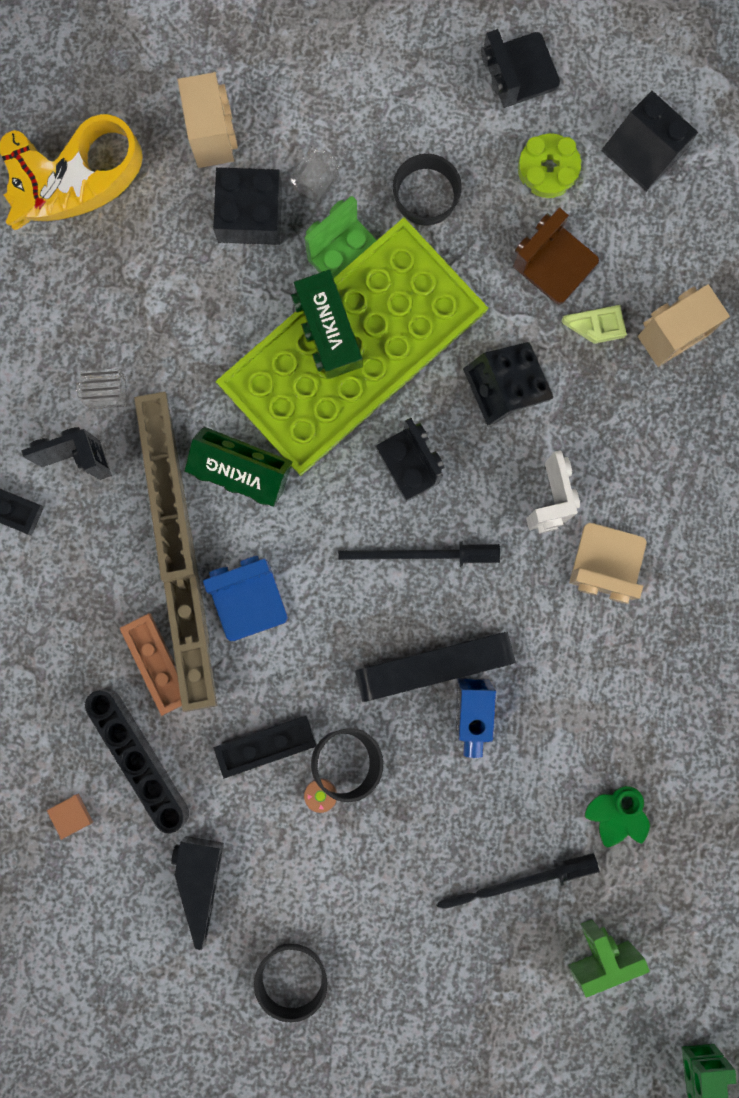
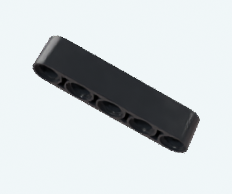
M508 631L354 671L362 702H367L516 663Z
M111 689L92 692L85 701L86 713L155 826L163 833L171 834L178 831L187 822L189 809L121 697ZM101 695L107 697L110 702V708L106 713H102L97 707V701ZM118 723L124 725L127 729V737L124 741L118 740L114 735V728ZM134 751L141 753L145 759L142 768H136L131 763V755ZM149 780H156L161 784L162 792L160 796H154L148 791ZM167 808H173L178 812V823L171 824L166 820L165 810Z

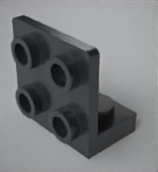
M529 342L485 352L463 368L487 426L499 422L514 411L553 399L551 389Z
M411 417L405 420L403 431L375 445L405 502L437 486L443 476L442 469L445 468L439 454L436 451L430 452L426 444L429 438L421 423L415 424Z
M79 427L64 430L61 432V437L52 440L48 438L35 440L29 444V448L21 450L24 458L41 467L74 457L78 468H83L87 474H91L99 480L112 476L100 440L85 429L80 430Z

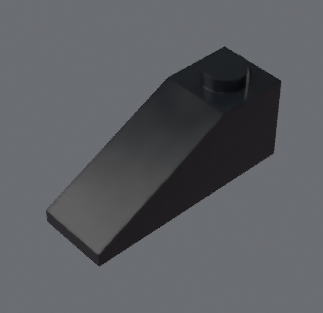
M185 836L180 845L175 844L171 864L176 865L174 876L195 949L202 950L207 941L224 843Z

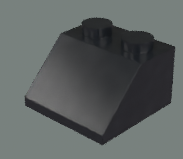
M651 90L629 113L601 151L647 192L689 148L698 131Z

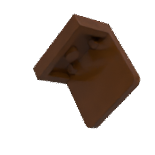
M560 207L552 216L547 213L539 221L535 228L538 232L531 239L526 236L515 249L517 257L513 265L514 269L558 305L563 304L599 263L598 256L564 228L569 215Z

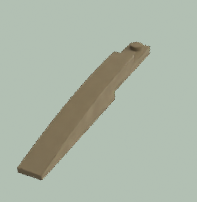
M159 392L134 397L161 581L164 582L182 710L183 712L216 707L217 699L208 644H210L167 393Z

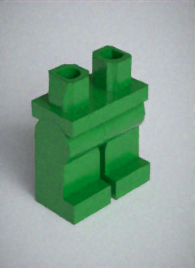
M716 1045L682 1046L687 1097L728 1098L727 1085L737 1084L736 1071Z

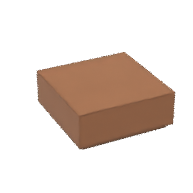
M79 793L47 810L61 840L93 823Z

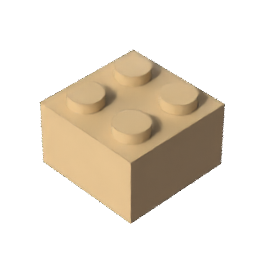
M216 72L177 79L188 140L198 168L234 162L232 150L238 149L233 129L232 113L225 84L219 85Z
M709 284L699 290L695 286L688 289L678 297L679 300L671 306L666 303L651 314L652 317L643 323L645 328L638 335V338L657 367L711 335L730 317Z

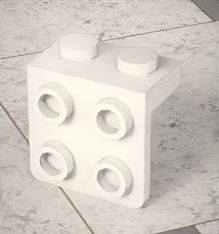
M561 450L553 452L545 462L555 505L535 509L526 518L529 530L538 529L539 534L557 530L559 526L564 525V522L578 513L577 508H580L578 492L576 489H571L569 477L572 476L571 464L568 457H563Z

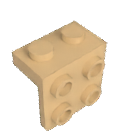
M594 523L586 524L583 527L569 584L577 585L578 591L591 595H597L598 591L610 594V600L629 604V600L640 599L643 586L636 583L647 544L646 539Z

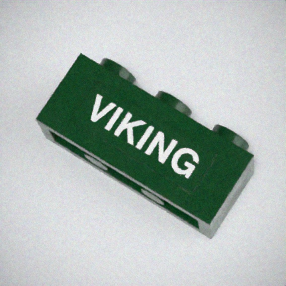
M329 269L294 281L296 293L291 294V299L296 313L303 312L306 323L301 324L307 343L314 342L317 352L313 353L312 357L317 371H324L328 380L362 368L363 358L331 270Z
M204 426L192 439L184 472L194 475L198 480L209 481L222 486L231 493H239L252 498L259 504L274 507L283 494L293 461Z

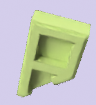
M620 305L565 315L562 318L564 325L594 344L625 338L627 335Z

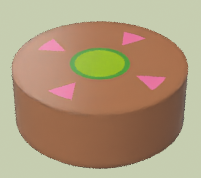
M320 778L326 789L337 793L332 782ZM315 780L306 787L304 800L312 811L324 813L335 805L336 800L329 797L317 785Z

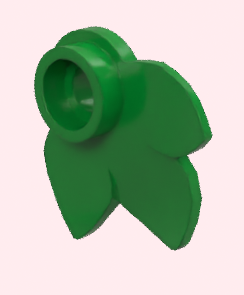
M631 786L619 787L613 794L598 795L588 804L585 811V818L600 822L599 835L603 845L607 848L619 844L628 835L636 842L643 844L650 830L649 820L643 812L644 798L636 788ZM626 796L631 797V805L628 808H623L621 804L622 799Z

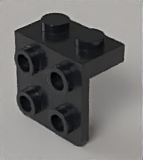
M498 29L486 33L484 47L481 48V57L485 67L489 69L494 92L496 95H499L503 108L547 94L559 88V76L543 35L540 32H533L504 43Z

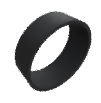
M415 155L407 159L398 168L394 176L393 194L397 207L406 219L418 225L429 226L445 220L452 213L461 196L462 184L458 171L451 162L439 155ZM421 169H431L443 174L453 188L454 199L452 206L446 212L434 217H421L406 210L399 201L398 193L401 183L412 172Z
M354 728L341 729L326 735L316 745L311 757L312 775L317 785L329 797L341 802H356L371 794L379 784L383 773V755L378 743L368 733ZM337 734H349L358 738L366 747L369 755V770L365 780L356 789L347 793L329 791L323 786L318 774L320 752L324 745Z
M286 944L274 949L262 960L254 978V991L259 1005L269 1016L282 1022H299L309 1018L321 1007L327 993V975L321 960L311 949L299 944ZM285 950L304 952L311 956L321 968L322 982L317 995L308 1004L297 1008H287L275 1003L268 996L263 984V971L267 961L274 954Z

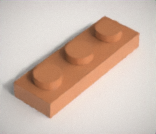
M147 614L120 627V631L161 716L181 707L176 665L152 615Z

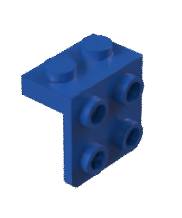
M253 556L240 561L241 567L229 571L228 567L209 572L210 578L203 580L206 592L212 595L225 636L229 641H237L282 625L288 620L269 561L266 559L260 560L259 556Z

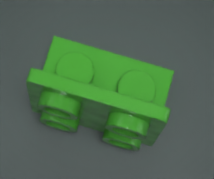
M350 196L346 201H338L331 208L328 217L322 222H314L307 229L304 238L308 261L319 273L330 269L333 278L377 241L358 221L357 200L353 196Z

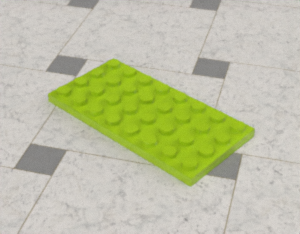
M405 217L334 277L363 358L362 368L327 380L324 371L318 372L312 357V354L317 352L314 342L307 343L301 326V324L306 323L303 312L296 313L295 311L215 381L283 458L293 461L291 467L300 477L488 311L485 303Z

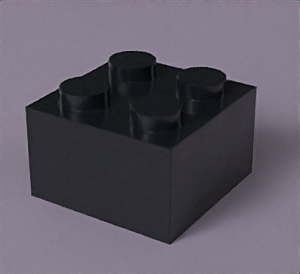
M216 167L213 230L218 243L280 245L282 207L280 169Z

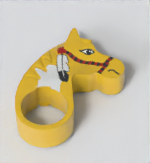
M100 114L92 116L78 127L55 161H49L39 153L30 140L20 131L13 130L2 136L0 140V154L9 173L7 192L3 195L11 206L6 224L11 226L13 230H18L30 221L66 219L93 211L117 198L136 177L143 160L140 143L129 126L123 120L113 115ZM107 133H118L127 137L129 143L128 152L120 165L107 171H91L88 163V152L92 143L98 137Z

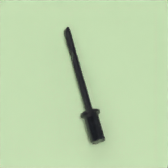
M463 541L459 542V549L338 550V560L459 559L460 567H463L464 563H500V544L463 545Z
M594 853L562 862L553 860L555 869L478 890L476 893H464L446 898L438 902L436 906L439 909H448L472 902L476 898H488L558 879L560 886H564L566 881L599 873L600 870Z

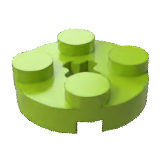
M549 133L530 138L522 150L518 162V175L521 182L532 189L531 192L542 198H556L566 193L575 184L581 171V157L576 149L575 141L570 137H563L558 134ZM546 160H552L557 166L554 167L553 172H547V167L542 166L541 163L546 162Z

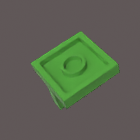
M593 919L580 924L592 955L568 966L574 980L586 998L650 972L645 958L630 941L616 945L613 937L608 935L605 927L599 928Z

